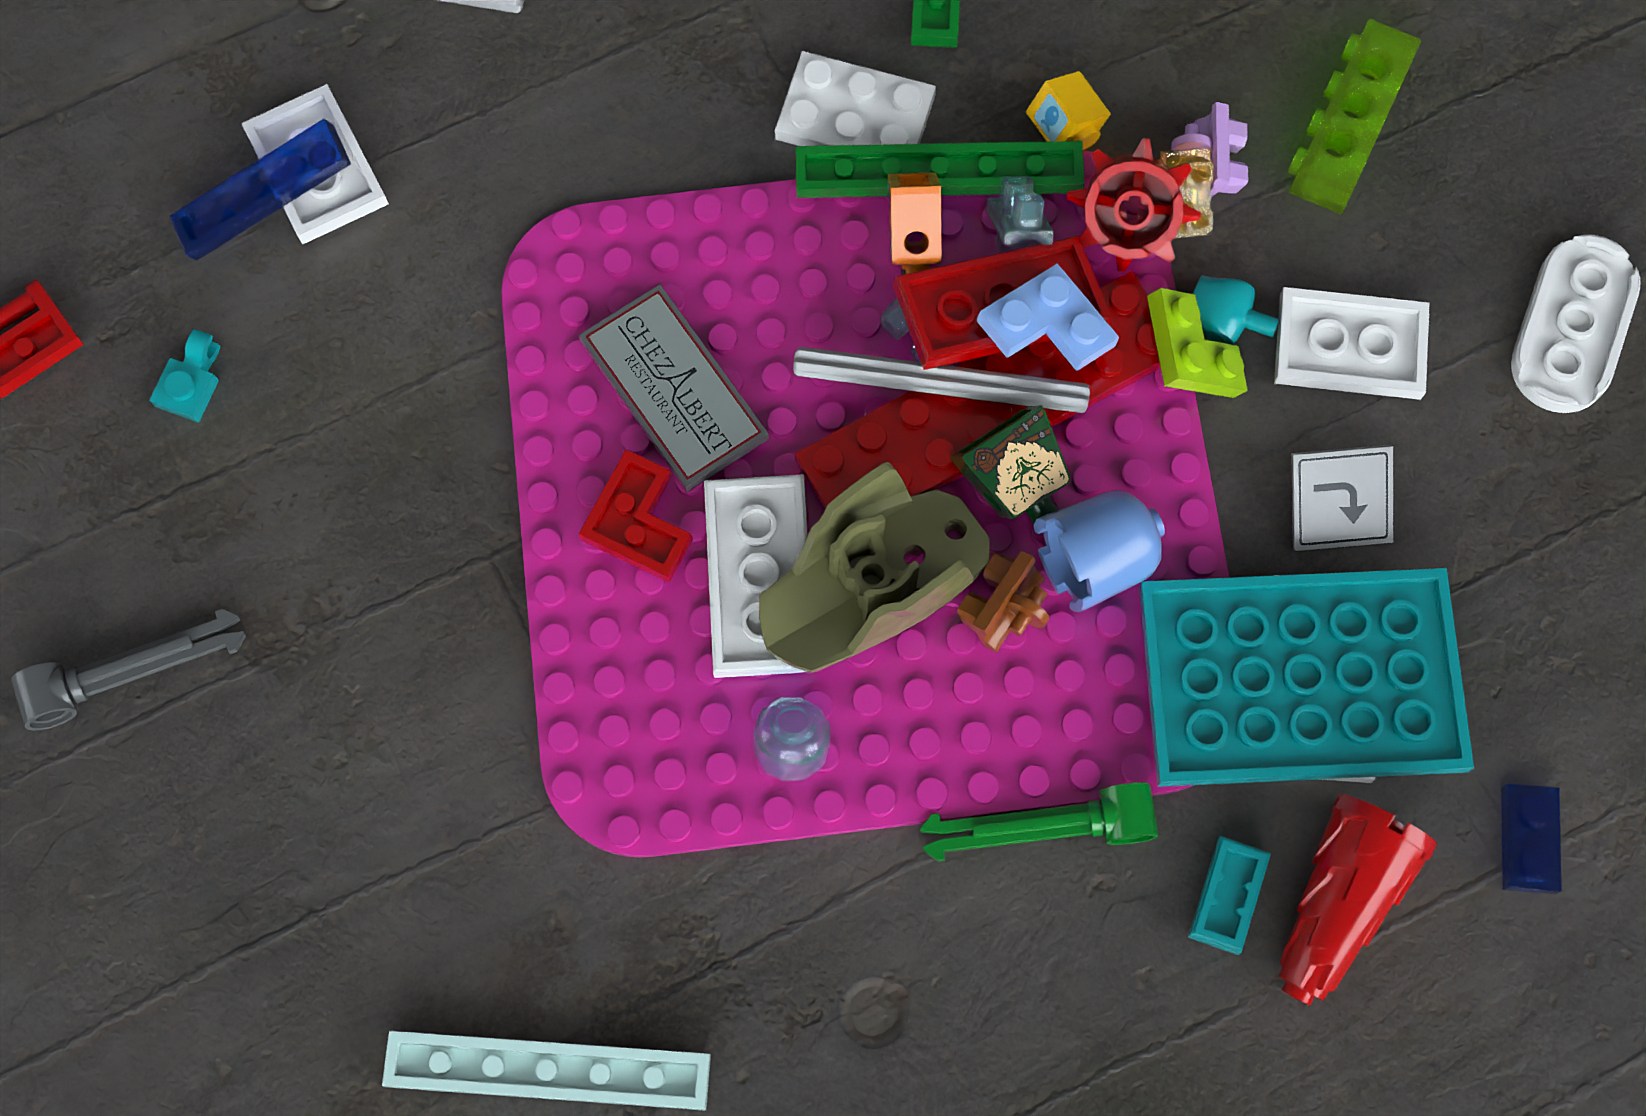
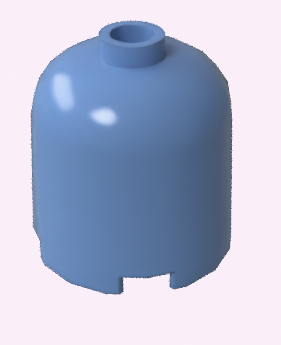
M1114 490L1098 494L1036 519L1034 524L1035 533L1040 534L1043 532L1046 542L1045 547L1038 549L1045 572L1057 594L1068 591L1074 599L1070 602L1069 607L1075 612L1084 611L1146 580L1153 575L1161 561V536L1165 534L1163 522L1154 508L1147 509L1143 502L1129 492Z

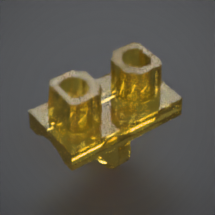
M1197 147L1186 150L1160 151V160L1168 167L1189 163L1192 171L1180 187L1183 203L1201 212L1200 220L1182 223L1175 238L1210 235V231L1213 229V212L1210 210V183L1213 181L1211 148Z

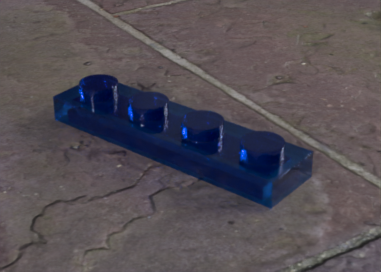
M326 119L320 120L170 215L186 256L199 260L351 165V162L334 124Z

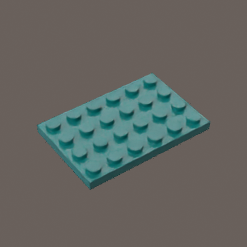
M1447 568L1141 582L1139 596L1157 787L1469 773L1474 769Z

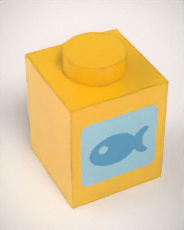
M1080 71L1045 81L1026 110L1027 115L1047 142L1082 141L1083 150L1092 146L1100 138L1101 133L1099 130L1111 115Z

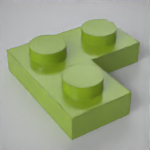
M1159 288L1147 295L1165 387L1235 398L1248 391L1244 375V363L1240 355L1239 346L1204 340L1196 295L1165 288Z

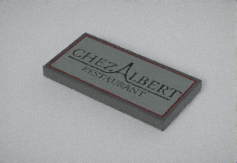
M660 284L578 335L584 348L686 492L769 440V433Z

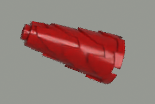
M1343 793L1338 795L1332 807V815L1312 861L1316 866L1296 909L1300 913L1280 960L1281 969L1278 977L1285 981L1281 991L1308 1006H1311L1314 998L1324 1001L1329 991H1334L1363 945L1368 947L1393 904L1397 906L1400 904L1423 865L1431 858L1437 847V842L1412 824L1407 823L1405 827L1394 820L1395 815Z

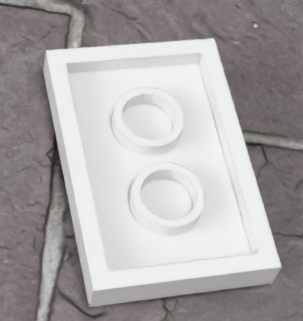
M802 51L775 129V140L798 146L920 144L935 98L936 86Z
M327 84L241 123L302 245L388 205V201Z
M1283 287L1279 301L1278 319L1280 321L1277 331L1274 384L1421 400L1426 393L1430 303Z

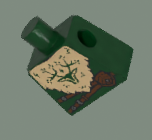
M1042 405L1025 407L949 456L954 465L1001 518L1014 519L1026 512L1033 525L1036 519L1060 510L1051 495L1071 481L1069 471Z

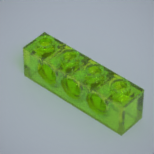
M1370 18L1361 36L1352 32L1341 56V60L1349 63L1344 73L1337 70L1334 71L1323 97L1331 99L1326 111L1317 107L1306 131V135L1313 137L1309 149L1299 146L1289 167L1288 173L1296 176L1289 191L1290 194L1342 215L1418 50L1421 39ZM1362 74L1370 75L1375 80L1367 79ZM1344 111L1352 112L1355 115H1357L1358 118L1350 117L1346 115ZM1325 149L1335 150L1341 156H1333L1329 154Z

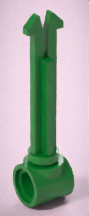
M1126 783L1101 789L1099 791V802L1098 799L1088 800L1087 804L940 822V814L936 813L931 814L920 828L921 833L936 835L973 832V835L944 838L923 846V851L937 862L945 861L944 852L1090 834L1092 837L1103 836V832L1106 843L1109 845L1135 844L1159 837L1151 785L1149 783Z

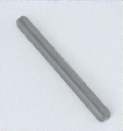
M798 347L793 363L794 374L797 376L1024 406L1042 405L1043 408L1078 413L1086 411L1090 395L1089 385L1086 383L947 365L923 370L921 362L809 347Z

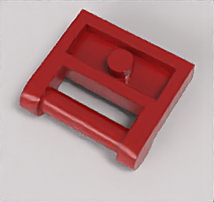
M37 278L24 286L27 291L0 307V331L35 308L39 307L40 309L0 336L1 399L84 345Z

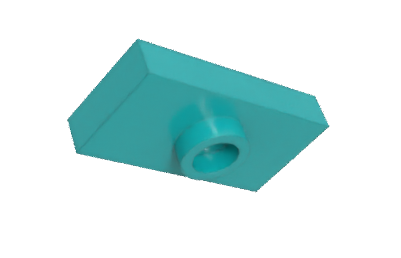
M1222 836L1217 839L1188 938L1236 955L1242 953L1271 853Z

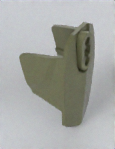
M891 463L881 464L827 505L821 519L811 528L793 568L759 595V621L766 650L777 659L794 668L813 673L896 636L933 614L974 582L989 562V536L959 497L937 489L911 497L901 476ZM957 530L962 533L963 538L953 540L946 535V532ZM922 553L924 555L921 564H918L916 560L910 564L904 561L909 555L920 556Z

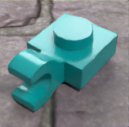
M193 329L186 342L184 361L180 362L169 358L149 400L155 407L197 423L200 422L219 382V379L213 373L208 372L212 363L217 358L221 347L220 344L212 341V335Z

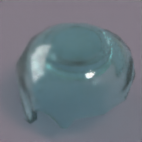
M780 697L769 702L768 706L761 710L753 731V752L755 758L767 774L783 781L804 780L821 769L826 762L831 742L830 723L818 705L802 697Z

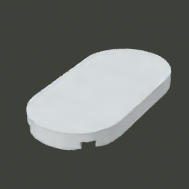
M1586 234L1576 236L1563 244L1560 243L1553 248L1540 268L1512 353L1511 369L1520 391L1531 402L1543 409L1558 413L1583 410L1596 402L1612 381L1638 299L1641 283L1637 267L1633 269L1631 262L1628 260L1630 255L1622 246L1608 238Z

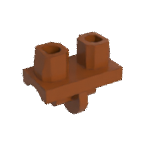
M1020 551L1017 558L1014 559L995 553L986 565L983 574L987 584L996 588L989 600L971 592L966 595L958 607L957 613L962 622L977 633L984 647L996 653L1010 632L1021 636L1028 624L1042 629L1049 621V615L1041 607V604L1048 595L1045 590L1040 588L1045 579L1033 565L1036 561L1034 556Z

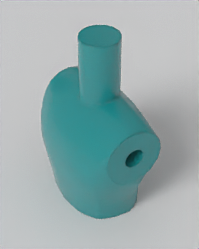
M1201 275L1193 294L1196 295L1202 330L1205 336L1211 341L1233 345L1246 328L1273 338L1280 319L1252 310L1255 299V289L1252 285L1238 279Z

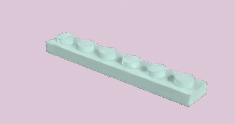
M389 1031L382 1086L706 1110L711 1055Z

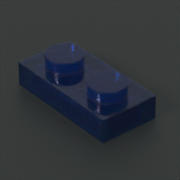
M1506 784L1501 788L1503 890L1557 894L1562 891L1560 788Z

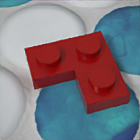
M626 449L579 532L580 540L664 581L670 582L693 540L691 533L651 515L672 477L670 470Z

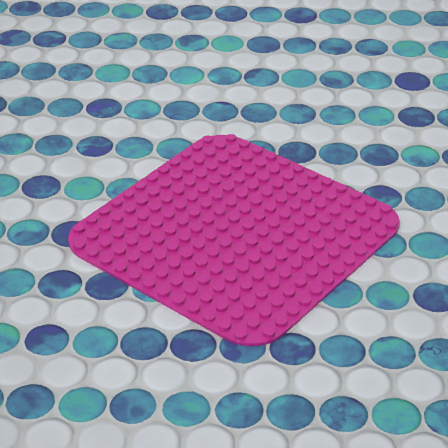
M1083 150L1084 188H1088L1091 178L1097 170L1092 155L1093 152ZM796 179L579 204L555 212L532 227L516 245L508 260L502 281V309L541 772L548 797L561 819L579 837L601 850L627 857H655L924 824L931 814L936 813L940 814V821L1087 804L1088 800L1098 799L1099 802V791L1101 789L1126 783H1149L1152 795L1177 792L1194 786L1157 787L1139 596L1141 582L1084 611H1072L1069 606L1070 602L1074 599L1068 591L1057 594L1039 557L1038 549L1046 546L1043 532L1040 534L1035 533L1034 525L1026 512L1014 519L1001 518L965 476L939 490L959 497L990 538L989 561L995 553L1014 559L1017 558L1020 551L1034 556L1036 561L1033 565L1045 579L1040 588L1048 594L1041 604V607L1049 615V621L1044 628H1036L1028 624L1021 636L1010 632L997 653L984 647L977 633L964 624L957 613L958 607L967 594L973 592L989 600L996 588L985 581L983 577L984 569L974 582L967 586L957 597L924 620L896 636L834 665L813 673L803 672L714 678L704 482L686 492L584 348L578 335L660 284L769 433L768 441L707 480L801 475L803 472L795 461L796 452L910 390L797 376L794 374L793 363L798 347L920 362L893 288L895 276L901 275V265L892 264L890 256L888 196L797 198ZM1067 193L941 195V263L930 264V269L1078 235L1080 237L1087 226L1085 222V209L1068 200ZM1135 195L1129 196V201L1123 200L1121 204L1127 207V214L1138 215V208L1145 210L1147 205L1141 203L1140 196ZM919 231L911 232L907 235V241L917 242L923 238V233ZM1101 244L1083 247L1100 288L1132 271L1148 295L1159 288L1176 291L1171 261L1167 262L1155 253H1151L1146 258L1132 259L1126 271L1120 272L1117 269L1115 255L1106 252ZM962 362L949 364L947 366H957ZM1161 368L1091 405L1085 412L1077 413L1052 427L1071 481L1066 486L1051 495L1059 509L1104 492L1114 490L1129 492L1143 502L1147 509L1154 508L1157 511L1165 529L1164 536H1161V561L1153 575L1144 581L1230 578L1195 391L1165 387ZM626 449L670 470L672 477L651 515L692 535L693 540L670 582L664 581L585 543L579 537L581 528ZM804 476L808 536L811 528L821 519L825 509ZM957 530L946 532V535L953 540L963 538L962 533ZM923 553L920 556L909 555L904 561L910 564L916 560L918 564H921L924 555Z

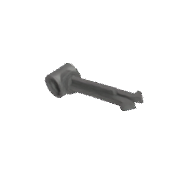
M220 609L215 611L217 617L215 620L80 668L75 666L64 670L60 663L47 662L20 670L12 676L11 684L25 728L38 731L62 725L76 716L78 703L88 700L89 696L226 647L230 654L238 652L246 637L244 631L223 633L197 643L194 642L224 632L241 621L239 616Z

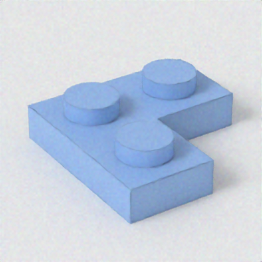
M1058 263L981 310L977 318L979 325L1006 358L1046 334L1076 371L1114 348L1119 339V336Z

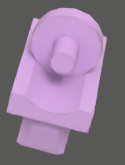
M1215 102L1212 105V112L1208 116L1197 119L1194 123L1187 124L1185 126V135L1175 138L1171 143L1172 156L1178 160L1185 161V163H1189L1192 168L1191 172H1194V199L1207 202L1217 192L1236 194L1248 183V166L1245 163L1230 160V152L1237 153L1245 146L1247 123L1229 118L1228 104Z

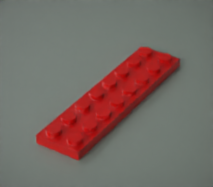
M1132 271L1100 288L1112 317L1109 326L1119 336V339L1114 348L1078 371L1073 368L1052 341L1026 346L1008 358L1000 352L966 360L955 367L1086 383L1090 389L1088 407L1161 368L1148 304V294ZM909 391L796 452L795 461L824 509L846 489L886 462H890L896 469L909 495L912 497L936 489L939 490L964 476L949 456L1027 406ZM1044 408L1051 427L1078 413Z

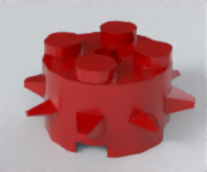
M1142 138L1134 153L1122 154L1115 158H1112L1100 149L1095 150L1092 155L1097 171L1092 176L1088 188L1068 191L1067 193L1068 200L1085 209V222L1087 226L1079 237L1083 247L1101 244L1106 252L1115 255L1117 269L1120 272L1126 271L1132 259L1146 258L1151 253H1155L1167 262L1175 259L1171 241L1176 237L1182 223L1198 221L1201 218V212L1183 203L1180 187L1192 171L1189 163L1168 167L1160 159L1153 157L1151 142L1147 138ZM1129 196H1140L1141 203L1147 205L1146 209L1138 208V215L1127 214V207L1121 204L1123 200L1129 201Z

